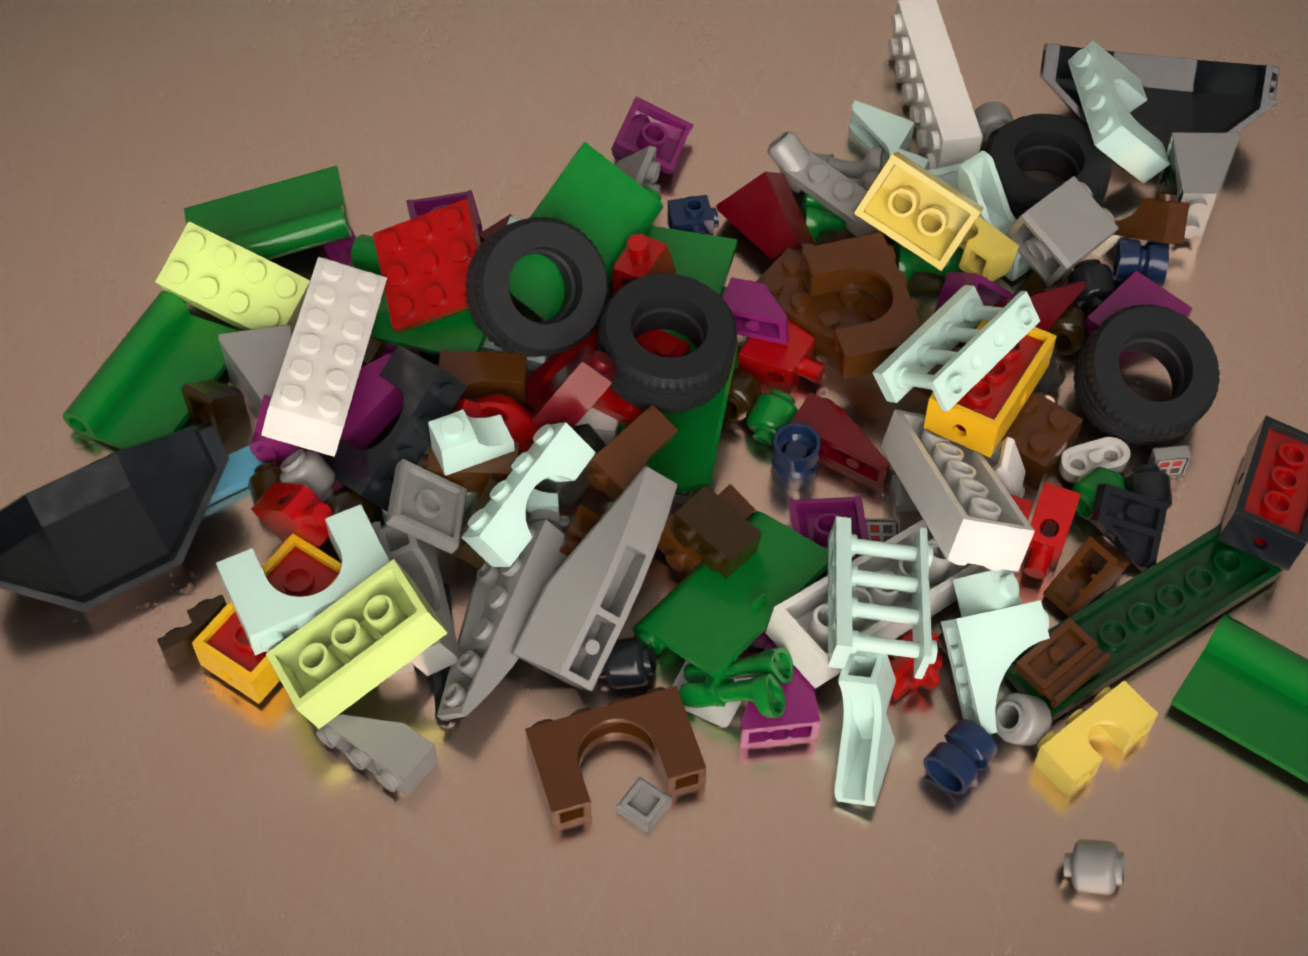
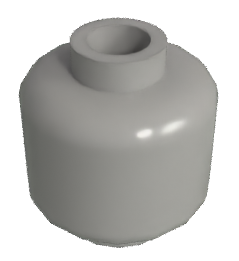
M987 102L974 111L983 136L981 146L986 149L993 134L1003 125L1014 120L1009 108L1001 102Z
M299 449L288 456L281 464V483L305 484L323 502L333 493L331 486L335 480V472L318 452Z
M1012 693L1000 699L995 708L996 733L1008 743L1024 746L1036 745L1050 732L1052 724L1051 711L1047 704L1039 697Z
M1080 839L1075 843L1073 853L1065 852L1064 877L1072 878V885L1079 893L1111 895L1116 890L1117 885H1124L1125 854L1124 852H1118L1116 844L1111 841Z

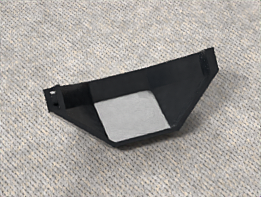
M1045 43L1040 70L1041 79L1078 120L1089 128L1068 64V60L1078 50L1083 48ZM1107 51L1141 80L1147 101L1130 114L1140 125L1163 143L1165 151H1167L1172 133H1238L1281 101L1275 100L1280 70L1278 66Z
M206 421L118 450L32 490L0 509V589L85 612L182 564L229 460L214 425Z

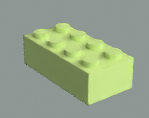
M188 222L155 282L163 290L175 294L185 302L243 331L290 324L293 334L310 280L194 223Z
M393 559L266 653V656L295 708L320 729L445 636L447 631L415 581Z

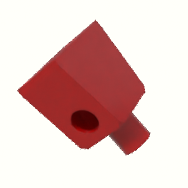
M635 234L629 237L627 247L612 270L613 294L625 284L640 277L660 273L675 274L676 270L668 245L642 234Z
M789 319V341L787 345L750 337L738 353L739 370H745L752 374L759 383L784 391L792 390L801 376L816 384L819 383L825 373L826 364L813 359L815 338Z
M273 483L251 508L283 543L294 533L316 548H319L329 537L325 518L335 515L332 509L308 486L295 483Z
M1047 482L1044 483L1030 524L1035 532L1024 556V559L1027 561L1023 571L1027 575L1043 579L1046 576L1048 567H1057L1081 496L1080 493Z

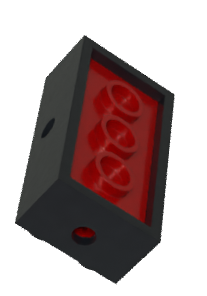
M1267 415L1264 417L1248 443L1217 540L1286 571L1290 569L1308 542V433Z

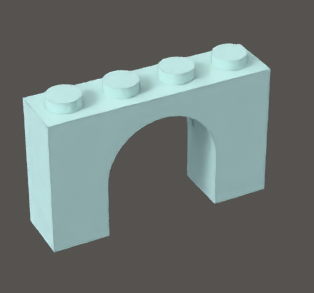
M1091 41L1083 49L1078 50L1068 60V64L1094 145L1144 184L1168 167L1170 162L1163 143L1140 125L1130 114L1147 101L1141 80L1095 41Z
M361 504L325 518L329 538L342 563V567L336 580L328 588L317 594L295 597L276 590L268 582L253 548L216 562L222 584L254 655L272 650L390 562Z

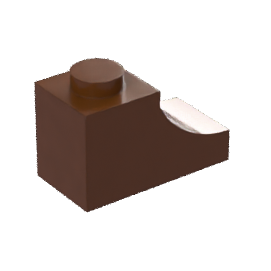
M1156 192L1155 198H1141V205L1131 216L1122 220H1115V224L1119 229L1113 235L1163 244H1183L1190 203L1176 201L1177 194Z
M1090 536L1044 590L1043 594L1070 617L1082 610L1100 593L1107 591L1131 562L1104 538Z

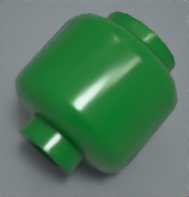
M770 390L769 393L759 394L746 421L749 429L754 432L753 438L762 444L772 445L774 436L779 428L790 424L798 409L794 405L795 400L788 394L778 390Z
M1094 467L1076 481L1072 486V491L1081 494L1076 508V512L1081 517L1087 520L1091 519L1098 484H1108L1126 490L1124 479L1118 472L1104 467Z

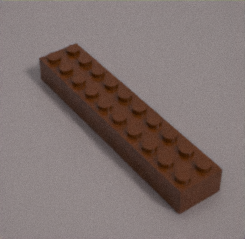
M788 247L756 282L766 285L790 321L815 338L814 356L839 371L832 353L834 330L877 320L885 315L888 309L882 301L858 289H847L810 297L800 273L801 254ZM956 345L951 351L958 352L962 348ZM937 364L927 374L935 375L944 365ZM873 373L850 377L885 399ZM913 387L897 403H891L904 411L926 415L929 398L933 391ZM1034 390L1001 441L1007 436L1014 439L1026 471L1023 482L1039 491L1058 467L1063 452L1076 444L1083 419Z

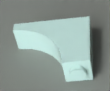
M1041 600L941 622L962 717L977 723L989 734L997 732L995 717L996 699L1005 672L1024 650L1040 641L1050 639L1048 633L1049 617L1042 607Z

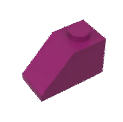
M731 277L722 299L725 300L727 306L731 309V313L734 315V320L737 324V335L787 345L789 341L787 315L766 285L751 280Z

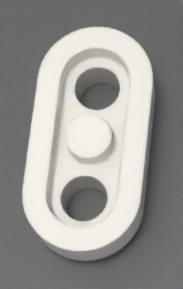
M1105 437L1076 445L1063 452L1059 463V472L1065 480L1074 484L1094 467H1104L1121 473L1127 467L1130 449L1124 441L1115 437ZM1105 458H1111L1114 461L1110 462L1107 461Z

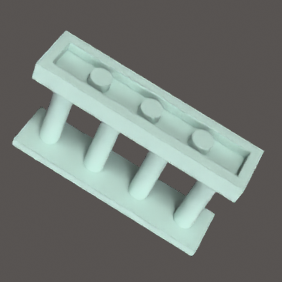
M964 285L872 373L886 401L897 403L913 387L930 389L933 391L942 411L948 412L1040 322V319L1027 291L1019 292L1002 308L984 306L975 286ZM982 320L989 321L981 330L974 329ZM959 342L967 343L958 352L951 351ZM937 364L944 365L935 375L927 374Z
M836 516L828 537V667L844 669L850 654H855L856 651L914 658V678L922 679L928 665L935 663L937 641L932 640L929 587V567L933 560V545L928 544L927 528L920 527L912 546L857 539L856 534H851V518ZM855 554L910 561L911 577L858 570L857 566L852 565V557L854 558ZM857 585L910 592L912 594V609L858 602V598L852 597V589ZM856 618L913 625V642L859 635L858 630H853L852 621H855Z

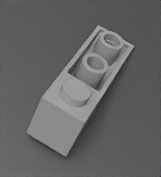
M339 714L320 729L317 728L316 735L325 745L330 748L338 746L346 752V757L354 766L361 770L367 767L376 774V779L387 790L394 792L397 789L407 797L438 763L435 745L404 723Z

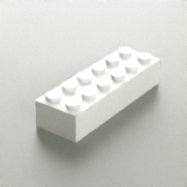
M898 0L896 14H893L891 17L893 37L888 39V50L890 56H894L896 60L897 79H902L903 99L910 104V121L915 122L914 125L917 126L919 149H924L925 158L929 159L927 170L962 163L979 153L983 136L937 0Z
M318 257L268 407L261 436L335 457L386 284V277Z
M895 409L881 444V449L946 559L957 565L970 563L983 565L993 571H1001L1002 569L1018 571L1035 531L983 454L924 429L923 425L926 415Z
M921 520L885 542L912 546L919 528H927L928 544L933 545V560L929 567L931 616L957 601L953 579L987 572L989 569L983 565L970 563L957 565L947 560L925 521ZM862 555L852 561V565L857 566L858 570L911 577L910 561ZM828 576L775 606L765 632L778 648L784 647L788 650L793 665L815 689L840 674L842 670L828 667ZM857 585L852 589V597L858 598V602L912 609V594L910 592ZM856 618L855 621H852L853 630H858L859 635L896 639L913 628V625L863 618Z

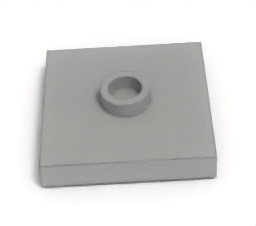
M402 459L395 468L386 524L452 554L459 547L467 489Z

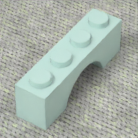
M566 422L546 424L535 433L533 437L534 443L530 449L518 456L511 466L513 471L507 479L499 482L490 492L491 499L487 505L474 513L467 524L469 528L461 538L492 567H511L532 539L526 522V504L534 487L544 479L554 482L575 481L596 452Z

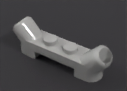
M784 132L771 142L767 152L779 167L780 173H784L790 189L797 194L801 190L806 192L846 222V229L857 237L881 232L854 214L868 191L809 151L794 132Z

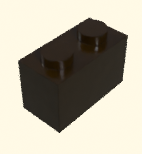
M706 485L674 513L671 530L676 540L682 546L692 548L701 556L703 563L710 570L718 571L726 579L757 551L761 532Z

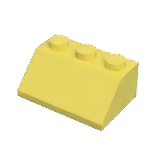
M897 151L890 156L854 214L942 271L984 207Z

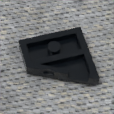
M1098 484L1090 521L1143 572L1156 564L1168 503L1108 484Z

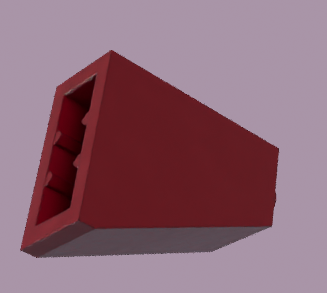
M765 171L716 205L718 212L771 260H777L788 247L801 254L802 248L815 245L784 173Z
M586 345L542 387L530 422L539 429L546 424L566 422L573 429L613 383L616 366L612 359L606 353L600 350L596 351L589 345Z

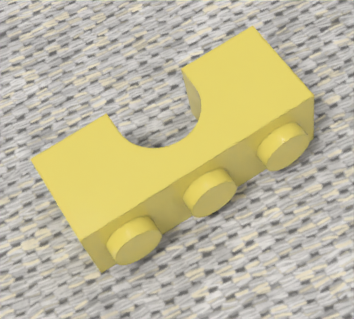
M978 217L959 245V247L964 249L959 268L965 273H977L993 282L1010 272L1020 245L981 217Z
M1125 681L1121 682L1113 690L1109 686L1104 688L1094 698V705L1086 711L1082 708L1075 711L1065 722V728L1058 733L1054 730L1050 731L1037 744L1039 752L1034 765L1067 798L1096 775L1103 759L1092 748L1089 740L1094 738L1109 740L1124 753L1151 730L1158 712Z

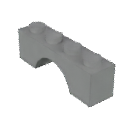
M391 526L379 530V540L389 561L394 559L415 581L447 631L445 636L410 662L426 676L458 663L460 659L459 648L434 546Z

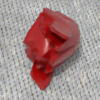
M492 393L481 396L474 401L460 398L455 412L464 410L465 414L472 418H487L500 414L514 443H519L520 452L530 449V445L534 443L533 437L539 430L538 427L530 422L533 413L506 394Z

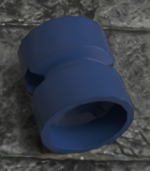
M1119 237L1113 260L1114 281L1125 282L1135 271H1138L1154 283L1163 286L1168 270L1169 244L1147 241L1145 245H1141L1138 239Z
M790 423L779 428L773 441L770 471L772 478L778 485L786 489L798 490L811 485L815 480L821 440L819 434L812 427L803 423Z
M962 718L957 720L944 735L947 742L937 743L923 761L925 770L939 786L958 795L964 794L977 779L978 771L984 770L998 752L996 742L984 728L973 721Z

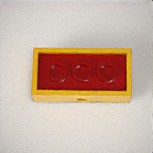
M982 320L976 329L981 330L989 321ZM1034 327L948 412L942 411L934 393H932L929 398L923 428L991 458L1048 368L1057 336Z
M293 533L262 566V570L268 582L279 592L289 596L305 597L317 594L328 588L338 577L342 563ZM231 601L192 642L201 666L258 704L280 681L266 656L268 652L254 655Z

